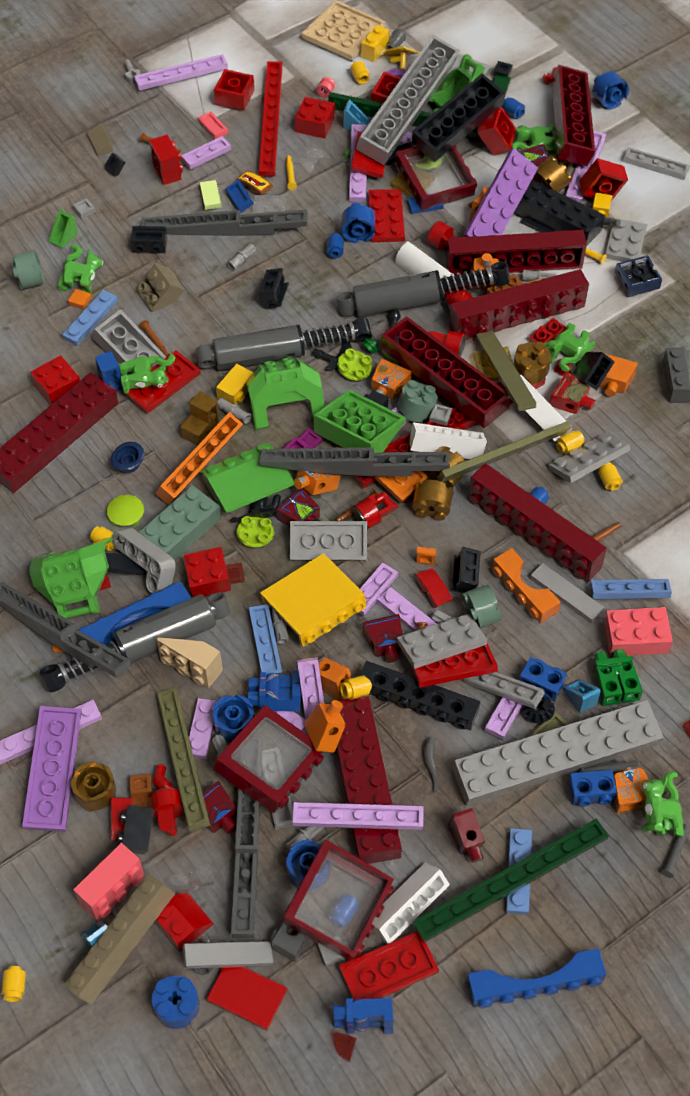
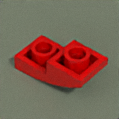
M552 318L544 327L540 326L529 339L536 343L555 340L558 334L564 332L566 326Z
M433 568L415 575L422 592H427L434 608L453 600L446 585Z
M132 798L110 799V841H117L118 832H122L123 823H120L121 811H125L128 805H133Z

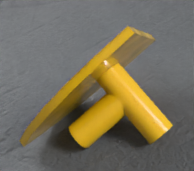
M403 46L387 49L383 52V55L395 56L390 57V62H400V70H402V68L406 69V55H416L420 52Z

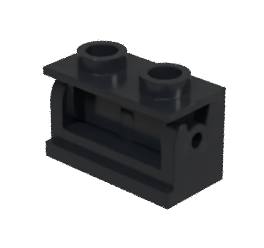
M132 226L130 242L133 253H166L168 239L166 227Z
M282 268L268 269L265 272L258 291L265 308H277L282 305L289 282L284 283L285 277Z
M463 546L459 556L454 555L451 590L465 593L478 586L481 551Z
M128 805L125 811L122 810L120 815V823H123L122 832H118L116 844L120 845L123 843L132 853L142 855L147 853L154 809Z

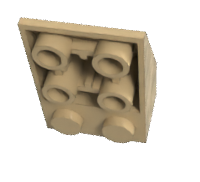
M158 637L157 644L160 660L165 665H171L176 668L181 675L191 677L199 686L204 685L210 688L222 673L221 653L203 641Z

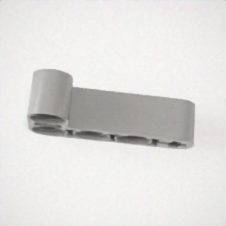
M132 528L113 533V545L148 571L146 587L150 593L160 592L172 584L176 565L170 555Z

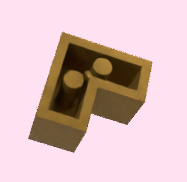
M201 391L190 399L191 415L180 426L182 438L197 446L220 422L218 400Z

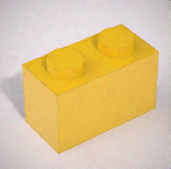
M376 25L361 42V57L375 62L387 48L390 30Z
M236 364L217 385V399L224 398L232 404L241 403L248 393L246 382L254 372Z

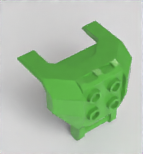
M465 54L461 59L459 67L454 68L444 78L440 91L435 92L429 101L441 108L483 73L484 66L477 64L470 55ZM438 108L432 110V112L435 113Z
M284 358L278 362L267 361L264 364L258 365L256 371L246 382L251 400L255 430L269 427L266 408L271 405L309 399L313 419L314 414L325 407L318 371L300 359Z
M114 538L100 539L92 544L60 553H55V551L44 553L32 559L29 572L33 586L57 608L59 615L69 620L71 617L100 612L96 595L109 568L105 546L113 541ZM88 600V606L71 610L66 608L67 604Z

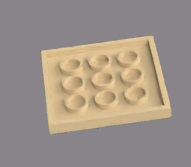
M335 0L302 32V38L353 61L361 53V42L376 25L385 28L386 22Z

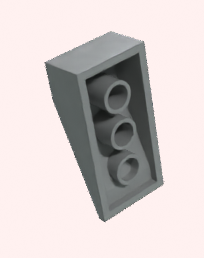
M121 309L94 329L92 338L105 352L112 351L115 359L120 364L140 356L166 358Z

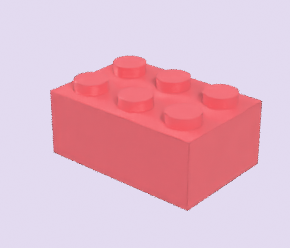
M666 607L606 611L603 623L610 657H613V652L619 649H624L627 656L669 653L673 640Z
M121 843L73 889L79 905L97 922L101 918H106L112 911V907L117 902H122L133 886L137 887L142 882L145 875L141 861Z

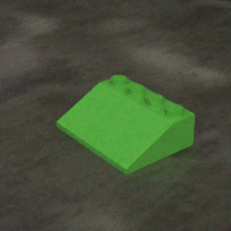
M349 389L314 414V432L343 448L374 447V453H383L405 423L406 417Z
M269 443L261 444L252 450L244 451L232 458H226L218 464L209 465L201 470L206 489L226 513L295 485L287 469L260 465L262 449H274Z

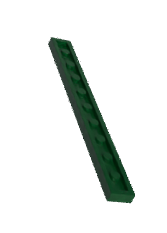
M330 92L328 96V102L335 103V110L344 111L347 102L351 100L366 116L373 118L384 104ZM422 111L412 126L418 127L433 113ZM479 126L466 137L481 140L477 133Z
M596 818L413 921L412 925L423 943L604 842L608 839L609 835Z

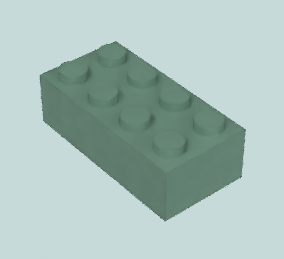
M192 485L139 533L175 560L221 519L220 506Z

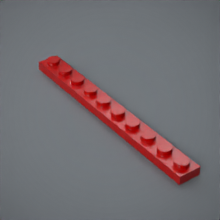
M267 61L259 162L260 176H275L283 61Z

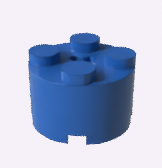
M609 71L595 77L592 95L607 109L619 107L622 104L623 98H627L629 85L615 71Z
M358 202L347 207L342 213L341 230L343 237L353 243H359V240H364V242L371 240L375 234V211Z
M242 695L223 696L213 707L215 731L229 742H232L254 718L251 702Z
M303 840L296 843L287 856V874L291 883L297 888L309 868L306 864L310 866L321 845L313 840ZM324 860L308 891L322 887L329 880L330 861Z
M170 976L157 982L152 994V1005L156 1017L168 1028L180 1029L188 1026L197 1016L200 1008L194 984L190 979L182 976ZM174 1000H178L176 1005H173Z

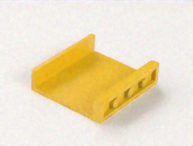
M324 553L260 592L263 605L268 604L269 608L272 607L299 635L302 647L314 642L321 635L328 633L332 628L345 622L348 618L367 607L365 594Z

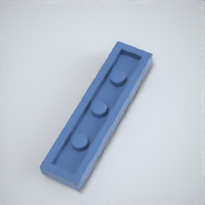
M103 290L62 334L63 339L78 346L118 302V297Z
M669 579L591 580L590 584L593 599L671 598L672 594Z
M265 604L249 607L261 672H266V675L269 673L282 675L269 606Z
M510 829L508 868L531 855L532 830ZM530 883L507 896L506 913L529 914Z

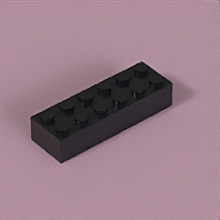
M481 73L412 131L411 142L435 163L504 105L505 92Z
M531 180L514 211L515 214L523 218L526 217L553 232L584 230L587 246L602 231L606 216L534 180Z

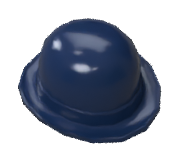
M137 442L123 443L112 453L110 464L113 468L124 473H132L142 463L144 449Z

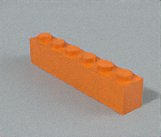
M229 412L162 483L155 494L165 503L171 505L201 470L232 439L243 423Z

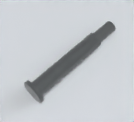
M623 761L590 768L581 767V771L612 770L615 772L627 770V768L639 766V761Z
M683 824L684 836H677L666 867L661 871L666 877H674L673 871L689 829L687 824Z

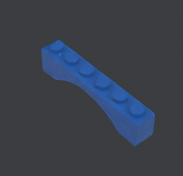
M182 582L171 584L160 592L152 593L149 597L136 601L131 606L119 609L106 618H100L95 623L80 628L79 631L107 646L112 641V632L189 600L191 597Z
M597 948L577 952L573 959L562 969L545 977L527 980L515 979L500 975L492 970L469 973L467 984L473 1007L487 1008L492 1006V1003L501 1002L502 1004H508L513 1002L514 999L521 997L524 1000L535 998L536 994L541 993L553 995L562 989L573 991L579 989L582 985L598 986L604 981L606 971L600 950Z

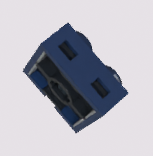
M648 255L620 262L616 265L615 274L628 297L657 290L661 287L662 278L657 269H653L654 264Z

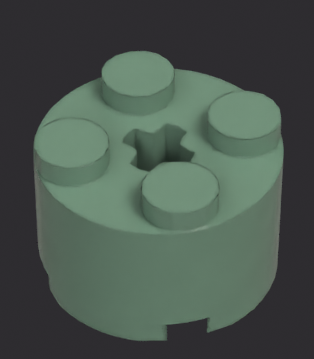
M36 251L11 256L13 265L16 266L13 268L15 278L19 277L18 283L21 290L45 283L44 272L41 270V262Z
M409 380L404 385L396 406L397 411H401L407 420L419 423L423 422L424 419L429 420L433 407L437 402L436 389L431 385L426 386L414 380Z
M483 585L463 593L466 612L471 614L480 629L502 621L501 611L497 608L498 602L490 585Z

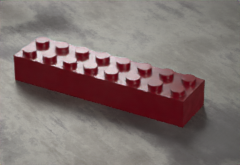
M558 64L551 79L557 159L588 167L595 153L588 73Z
M584 230L448 238L446 266L447 270L453 275H457L458 272L463 274L464 271L469 273L475 258H482L483 254H490L492 258L498 259L499 262H506L509 267V273H519L524 270L583 269L587 244Z
M578 269L452 303L449 328L451 331L465 334L466 340L476 337V334L501 331L557 314L578 310L585 307L589 282L582 270Z
M406 316L381 335V349L411 371L424 383L433 386L437 393L482 428L487 427L509 409L510 396L507 391Z
M90 372L0 447V484L13 494L119 404L116 390Z
M484 463L471 476L468 498L473 504L479 505L486 513L496 517L503 525L514 530L517 535L527 539L531 545L538 547L548 557L558 561L562 567L575 573L579 579H583L588 583L601 570L607 550L606 546L488 464Z
M369 696L339 701L343 705L340 713L345 722V728L336 747L347 804L392 805ZM352 828L357 858L368 864L401 858L402 846L398 829Z

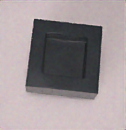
M498 61L493 70V76L509 77L513 64Z
M111 153L104 167L113 175L118 176L126 162L116 153Z

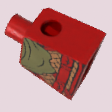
M566 372L551 393L549 404L554 408L577 414L582 406L591 410L596 400L588 397L589 385Z

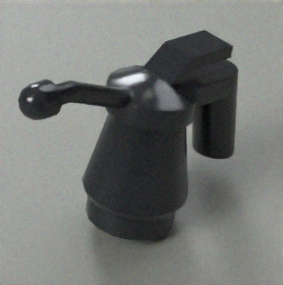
M278 494L274 495L269 506H266L268 497L251 503L250 513L238 518L233 517L231 521L236 523L241 521L243 517L252 515L263 518L273 517L272 513L276 512L281 496Z

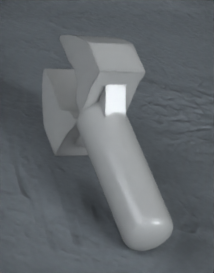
M127 59L124 61L128 70L125 73L126 81L133 83L132 76L140 75L141 72L140 69L134 70L130 60Z

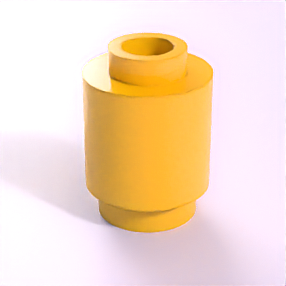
M355 61L351 65L350 71L355 81L361 85L366 84L370 79V74L364 62Z
M578 430L571 431L557 439L556 447L560 453L566 455L571 450L582 446L585 442L584 436Z
M608 462L598 468V475L607 490L614 491L620 488L623 480L615 465Z
M96 526L91 532L90 539L94 543L100 539L112 537L114 532L103 526ZM111 541L110 543L106 544L105 549L107 551H112L113 549L115 550L116 547L113 545Z
M364 675L347 679L344 683L340 684L342 697L349 700L367 696L372 689L371 681Z
M10 966L8 970L3 971L1 992L4 995L3 1000L8 1002L22 1000V996L25 993L26 972L21 967Z

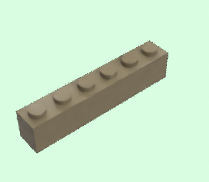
M148 873L64 985L77 997L92 1005L175 893Z

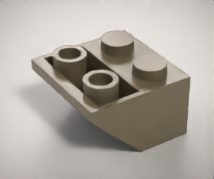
M156 263L152 265L136 287V291L153 312L176 302L185 290L169 267Z

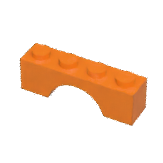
M511 548L494 558L492 571L497 578L504 582L507 590L514 593L518 602L528 609L531 617L537 619L541 624L559 612L561 602L549 588L534 589L522 581L520 574L524 561Z

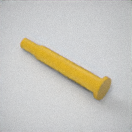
M288 155L286 156L287 188L295 190L297 184L294 179L293 163L291 156Z
M586 248L585 255L600 261V264L605 262L606 254L602 255Z

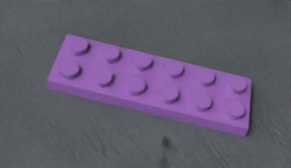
M514 148L510 149L463 235L466 237L502 235L538 167Z
M40 706L22 824L23 829L66 832L72 789L71 779L74 775L82 715L81 709Z

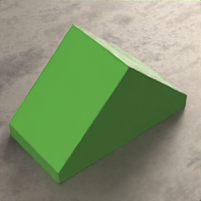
M59 210L49 242L64 248L78 233L75 216Z

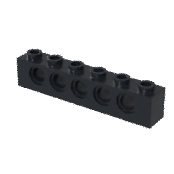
M367 660L359 675H364L371 681L372 689L369 695L379 697L384 702H393L404 709L415 710L420 715H429L440 722L454 724L462 730L467 729L471 731L479 712V700L437 685L419 688L416 678ZM377 682H382V683H384V684H383V685H377L376 683H377ZM395 689H402L403 691L397 692ZM418 695V696H421L422 698L416 699V698H414L413 696ZM438 702V703H440L441 705L436 706V705H433L432 703ZM453 709H458L460 712H457V713H456V712H453L452 710H453Z

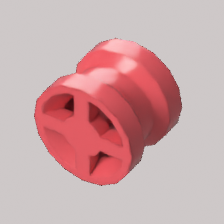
M328 77L322 78L316 88L317 93L321 97L328 98L329 93L335 88V82Z

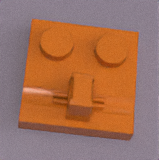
M412 471V476H375V479L402 503L415 492L417 483L423 484L424 480L428 479V476L422 471Z

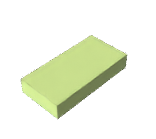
M216 180L200 182L205 210L221 208Z

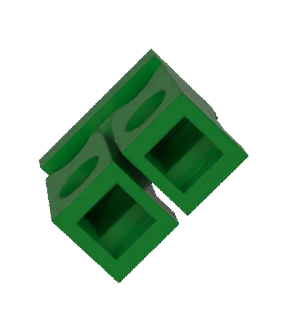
M624 649L614 651L613 658L611 659L607 658L605 652H599L595 655L593 672L601 691L600 700L602 706L620 704V701L622 703L640 701L642 686L632 663V657L627 656Z

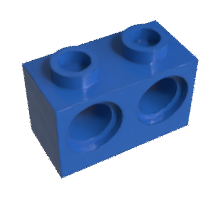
M112 351L96 356L95 361L99 378L116 391L122 390L120 368Z
M530 657L520 675L519 681L544 689L545 694L543 697H549L551 701L555 702L565 684L567 674L560 668L549 666L540 659Z
M612 770L570 774L568 784L572 805L585 807L592 803L606 805L614 802L617 790ZM599 786L606 787L607 791L601 790ZM578 788H583L587 792L582 793L578 790Z

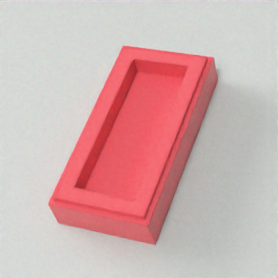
M211 111L198 117V122L214 139L228 134V129Z

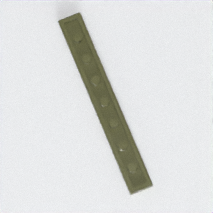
M494 332L476 334L477 342L517 410L523 411L536 408L535 399Z
M563 422L444 469L437 476V480L441 482L448 481L476 470L484 463L491 464L561 436L571 426L569 422Z
M177 688L158 692V701L188 829L191 832L211 826Z

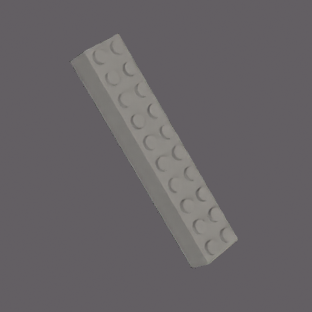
M432 35L360 136L356 150L385 165L454 66L460 50Z
M648 700L454 760L452 769L464 802L468 806L581 770V767L588 768L657 746L664 737Z

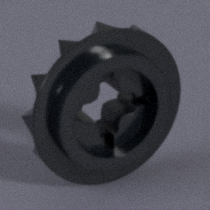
M542 697L537 707L542 706V710H535L522 705V713L530 722L545 723L554 716V703L550 701L549 697Z

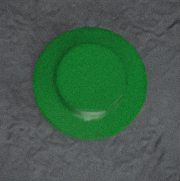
M366 338L362 344L370 354L377 353L378 344L372 338L370 340Z

